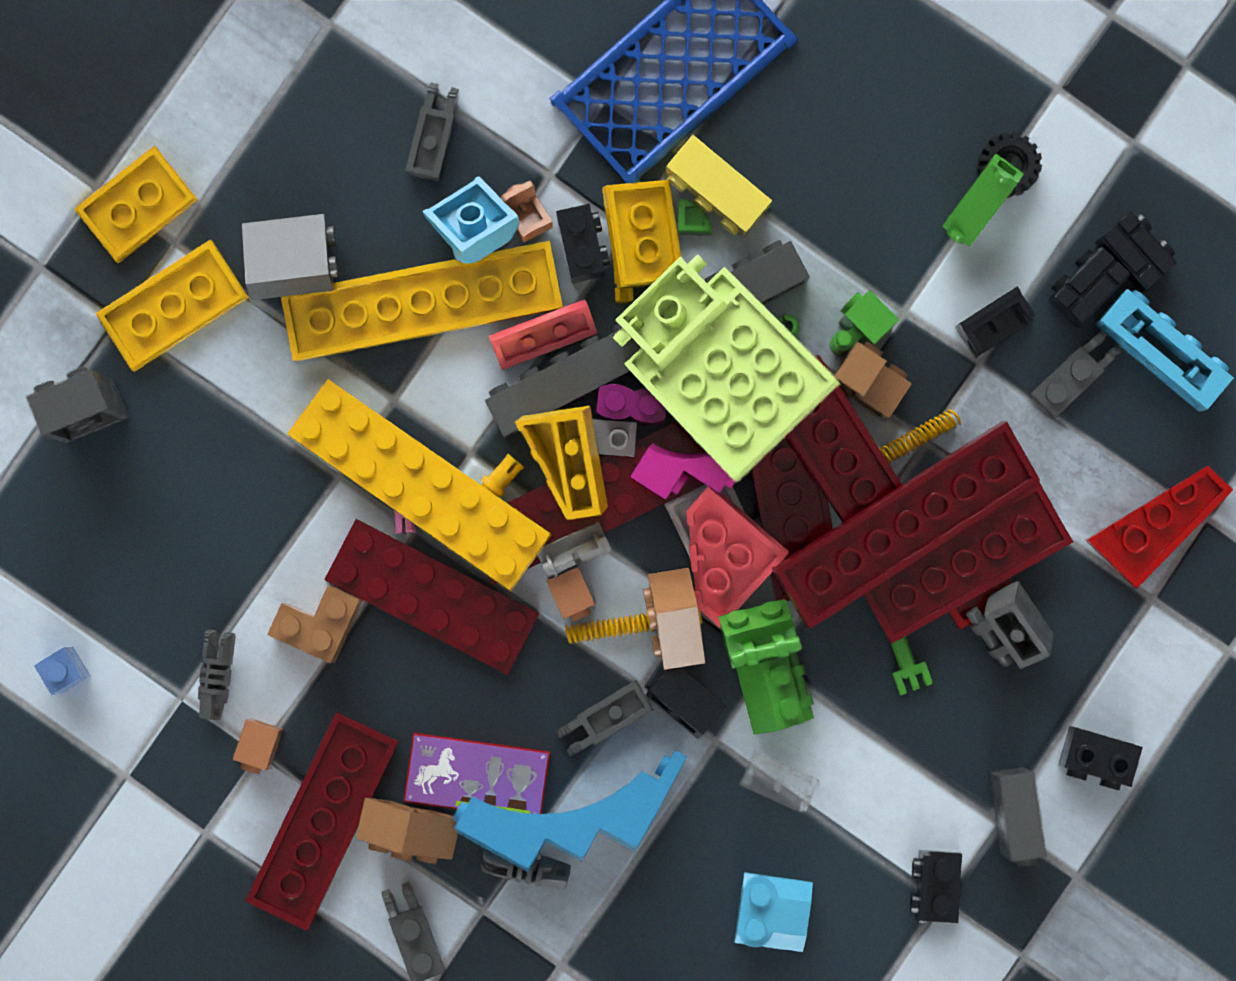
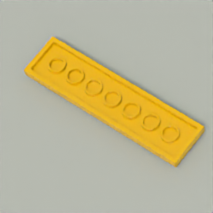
M550 241L494 251L475 263L467 264L453 259L333 283L334 291L281 297L294 362L552 312L563 308Z
M329 379L326 380L287 433L289 437L510 592L551 537V534Z

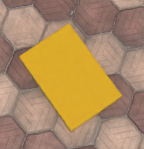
M154 145L75 207L74 210L112 258L119 264L195 204L198 199Z
M668 180L606 185L602 187L617 289L651 286L681 257L670 182Z

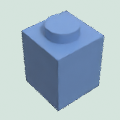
M63 647L34 665L51 695L62 694L90 677L74 647Z

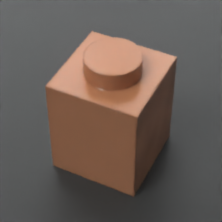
M579 567L546 581L563 619L570 616L572 621L575 622L592 614L589 607L595 605Z
M252 718L246 719L233 760L241 762V769L260 774L261 769L265 771L270 769L283 728Z

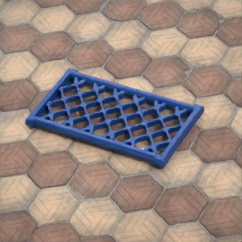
M664 0L562 92L560 90L556 91L549 100L551 105L556 107L559 112H562L618 174L624 184L641 182L640 178L782 51L785 49L790 50L799 40L762 0H749L757 8L758 12L741 11L739 9V0H736V8L733 11L717 10L715 8V0H712V7L708 10L692 8L691 0ZM683 1H685V5L680 6V4ZM673 10L678 13H684L687 16L686 31H668L664 18ZM691 15H709L711 17L710 32H691ZM717 15L733 16L735 18V32L731 35L716 34L714 32V18ZM742 16L756 17L759 20L758 35H740L738 33V19ZM764 18L780 34L777 39L774 40L762 34V20ZM647 33L660 36L662 39L661 53L658 55L643 54L640 51L639 41ZM668 36L685 38L686 50L683 56L665 54V39ZM691 38H706L710 41V51L707 57H692L689 55V40ZM715 39L732 40L734 43L733 57L729 59L715 58L712 54L713 41ZM740 40L755 41L758 44V52L760 54L750 63L747 60L739 59L736 55L737 42ZM765 44H769V46L764 49L763 46ZM633 46L635 47L633 51H629ZM623 55L636 60L637 67L634 77H619L615 74L614 63ZM642 59H657L660 61L661 68L658 78H642L639 75V63ZM666 60L682 61L685 65L684 78L681 80L665 79L663 76L664 62ZM689 62H706L709 66L708 79L706 81L689 80L687 77ZM714 63H729L732 65L734 77L725 85L711 79V70ZM743 66L744 68L739 72L738 68ZM598 77L611 83V97L608 100L592 99L590 97L588 86ZM618 81L633 82L635 84L634 100H616L614 98L615 83ZM639 84H658L659 100L657 102L639 101ZM663 85H681L683 87V101L679 104L664 103L662 101ZM689 85H699L707 88L709 99L700 107L686 102V88ZM719 89L715 94H713V90ZM582 91H584V94L582 96H578ZM572 100L585 104L586 117L583 122L567 107ZM591 104L608 105L610 107L609 122L606 124L591 123L588 120L589 106ZM614 106H632L634 108L633 123L631 125L614 124L612 121ZM641 106L657 108V125H638L636 122L637 109ZM663 108H679L682 111L684 121L674 130L669 127H663L661 125V110ZM690 111L694 112L688 117ZM590 128H606L609 131L608 145L606 147L589 131ZM614 129L631 130L633 133L632 147L629 149L613 148L611 145L612 131ZM639 130L654 131L657 134L659 144L649 153L645 150H639L635 146L636 132ZM664 134H668L667 137H665L664 139L662 138ZM612 154H630L633 167L626 172ZM642 156L643 158L638 162L637 158Z

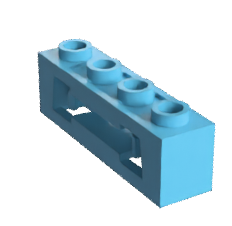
M1129 289L1121 292L1096 321L1095 325L1198 412L1207 410L1234 379L1227 372L1229 367L1217 357L1213 356L1210 358L1201 351L1203 346L1194 337L1188 334L1184 336L1174 328L1176 323L1168 315L1162 312L1157 314L1148 306L1149 300L1143 294L1136 290L1131 292ZM1146 325L1144 329L1185 364H1193L1194 368H1189L1185 373L1142 336L1139 339L1133 336L1134 333H1138Z

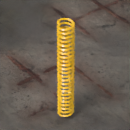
M948 409L947 412H943V415L939 414L933 420L930 419L924 425L921 424L919 427H915V430L911 429L910 433L906 432L905 435H901V438L897 437L896 440H892L891 443L888 442L887 445H882V448L879 449L887 462L891 464V460L895 462L896 458L900 459V454L902 456H905V452L910 454V450L919 449V444L924 446V442L928 444L929 440L933 441V436L938 438V434L942 436L943 432L947 433L948 430L952 431V427L956 428V421L950 412L955 416L958 424L961 425L962 422L954 410Z
M698 609L700 624H702L703 621L701 618L700 610ZM646 612L645 617L644 614H640V619L637 614H635L634 618L630 615L629 620L627 616H624L623 619L619 616L618 621L614 617L613 624L610 618H608L607 623L603 619L602 625L599 620H597L596 624L592 621L591 626L587 621L586 629L582 622L580 627L579 624H575V630L572 624H570L569 629L567 625L564 627L568 642L572 644L574 639V642L577 644L579 640L583 643L584 638L588 642L589 636L594 641L595 637L599 640L600 635L603 639H605L606 635L610 638L611 633L614 638L617 634L621 637L622 632L626 636L627 630L630 635H632L633 631L637 634L638 628L640 633H643L644 629L648 632L650 624L648 612Z

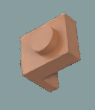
M531 181L514 185L501 196L504 203L518 215L520 225L516 232L523 243L553 228V222L537 198L535 187Z

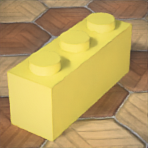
M694 135L691 136L666 166V173L670 175L667 180L679 191L683 192L686 189L696 198L693 201L701 210L707 214L713 211L722 219L720 221L721 226L734 236L739 233L745 237L771 206L772 200Z

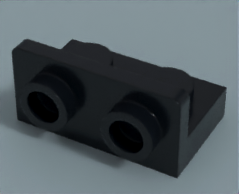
M919 850V857L913 858L912 879H917V892L911 893L910 914H915V919L918 923H926V921L958 923L962 866L961 852Z

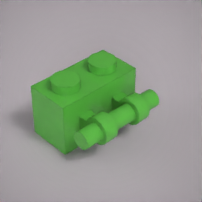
M871 290L864 296L857 292L840 310L844 316L838 323L845 330L835 333L829 343L830 350L836 355H843L857 342L862 345L865 342L875 345L899 319Z
M785 599L769 601L763 605L744 610H735L729 614L718 616L725 649L732 669L745 665L750 667L757 665L760 661L778 657V659L788 657L790 653L798 652L801 649L799 637L796 636L793 618Z
M797 652L790 653L788 657L780 659L775 657L760 661L757 665L750 667L745 665L736 668L754 735L779 731L814 719L811 705H814L812 694L807 693L803 677L806 672L804 664L799 662Z

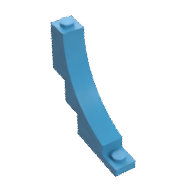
M677 750L674 751L671 758L664 755L655 771V774L660 776L659 780L641 771L633 780L614 794L594 804L562 813L528 814L514 812L489 805L472 797L468 804L464 802L460 804L452 819L457 822L455 832L526 872H529L545 842L582 862L598 832L636 852L687 756Z

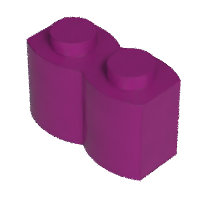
M608 384L599 387L596 414L604 420L627 421L631 419L641 425L657 426L665 423L666 408L647 388L632 391L622 385Z

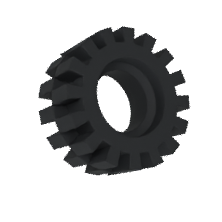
M1006 132L1001 133L999 137L995 136L986 144L978 157L977 171L980 174L995 154L1000 156L1003 153H1013L1020 158L1022 162L1021 172L1024 175L1007 198L1023 194L1037 181L1038 175L1042 170V165H1040L1042 156L1041 153L1038 154L1036 151L1038 146L1035 143L1031 144L1029 142L1030 138L1026 135L1023 138L1019 137L1017 132H1013L1011 135H1008Z

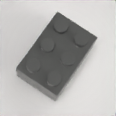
M87 367L69 372L67 374L68 379L57 384L53 380L41 383L34 387L35 393L26 396L41 436L64 443L129 418L115 380L95 370H88Z

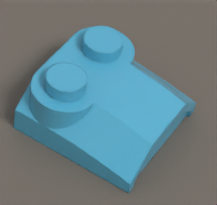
M479 176L470 184L430 209L423 211L425 218L450 245L454 257L458 261L467 264L481 260L508 243L514 237L515 231L520 225L518 215Z
M744 872L734 942L746 944L750 947L761 946L803 952L807 936L813 883Z

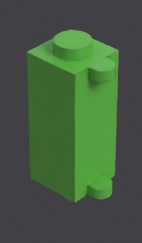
M995 154L942 227L947 230V235L959 244L965 243L970 247L1024 174L1002 157Z

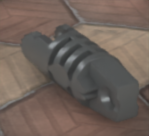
M207 629L205 632L201 661L203 665L200 669V686H198V700H200L199 718L208 720H220L222 718L224 704L227 703L229 696L228 687L231 680V666L233 664L236 639L234 633H224L219 646L217 631Z
M483 849V861H481V869L485 874H491L508 880L515 879L517 882L524 881L526 884L533 883L539 887L566 889L571 865L541 855L537 856L529 872H526L487 849Z

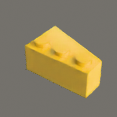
M584 406L525 415L515 421L519 432L523 433L531 448L530 452L534 460L538 461L546 476V482L565 518L569 520L601 515L608 508L591 407Z

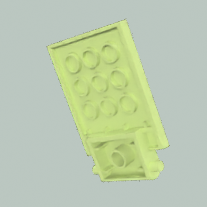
M698 254L688 264L679 257L616 319L622 328L613 338L621 347L631 338L641 346L624 365L735 482H738L840 383L725 267L706 283L698 273L707 263Z

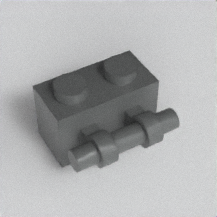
M1019 581L988 594L985 614H982L977 606H973L966 611V616L971 621L970 628L975 635L982 637L987 645L986 651L992 659H997L1002 667L1009 666L1014 659L1019 668L1022 669L1051 656L1054 633Z

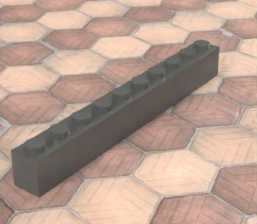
M781 240L762 249L764 255L754 260L747 256L732 265L734 270L730 272L762 305L808 282L810 278L792 242L789 241L782 244ZM717 273L705 278L704 281L708 283ZM618 323L610 328L612 334L600 340L599 336L596 335L580 344L582 350L572 355L565 351L549 360L551 366L541 371L534 367L519 376L520 382L508 387L507 383L493 388L488 392L490 397L485 399V402L503 437L507 439L519 432L515 421L522 416L562 410L599 391V387L612 384L630 375L632 372L624 364L641 346L631 338L621 347L613 338L622 328Z

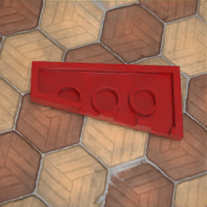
M1205 466L1085 541L1133 588H1138L1233 489L1209 466Z

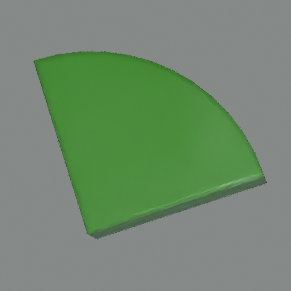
M679 198L678 234L712 235L711 223L706 213L694 202Z

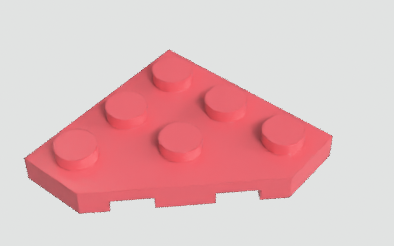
M708 486L687 509L686 517L690 532L691 543L689 549L697 606L701 612L720 627L718 616L738 610L773 572L772 568L784 560L789 551L722 492L719 493Z

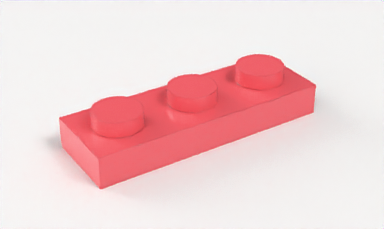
M584 299L492 334L489 338L500 367L504 370L596 335L598 332L588 304Z

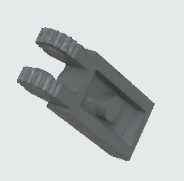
M431 82L425 104L420 109L405 173L439 182L455 121L454 112L457 106L459 89L451 87L447 95L445 111L436 110L433 108L438 98L439 84Z
M1100 330L1083 347H1078L1030 393L1053 419L1105 371L1104 368L1121 353L1122 350L1116 345L1111 347L1098 362L1088 354L1105 340L1107 334L1103 330Z
M635 680L577 715L578 718L559 728L555 733L558 738L565 737L572 733L574 729L583 725L589 736L581 741H576L566 749L571 757L593 743L594 745L600 743L650 713L654 708L638 681Z
M408 881L402 884V893L410 910L400 914L389 889L382 891V898L387 913L390 916L388 920L410 980L424 981L445 973L446 970L422 905L419 906L411 883Z

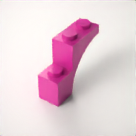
M654 443L647 449L630 476L664 499L669 496L671 491L675 494L679 493L688 479L683 474L684 471L719 493L724 485L732 488L735 483L708 452L698 454L677 453L664 449Z

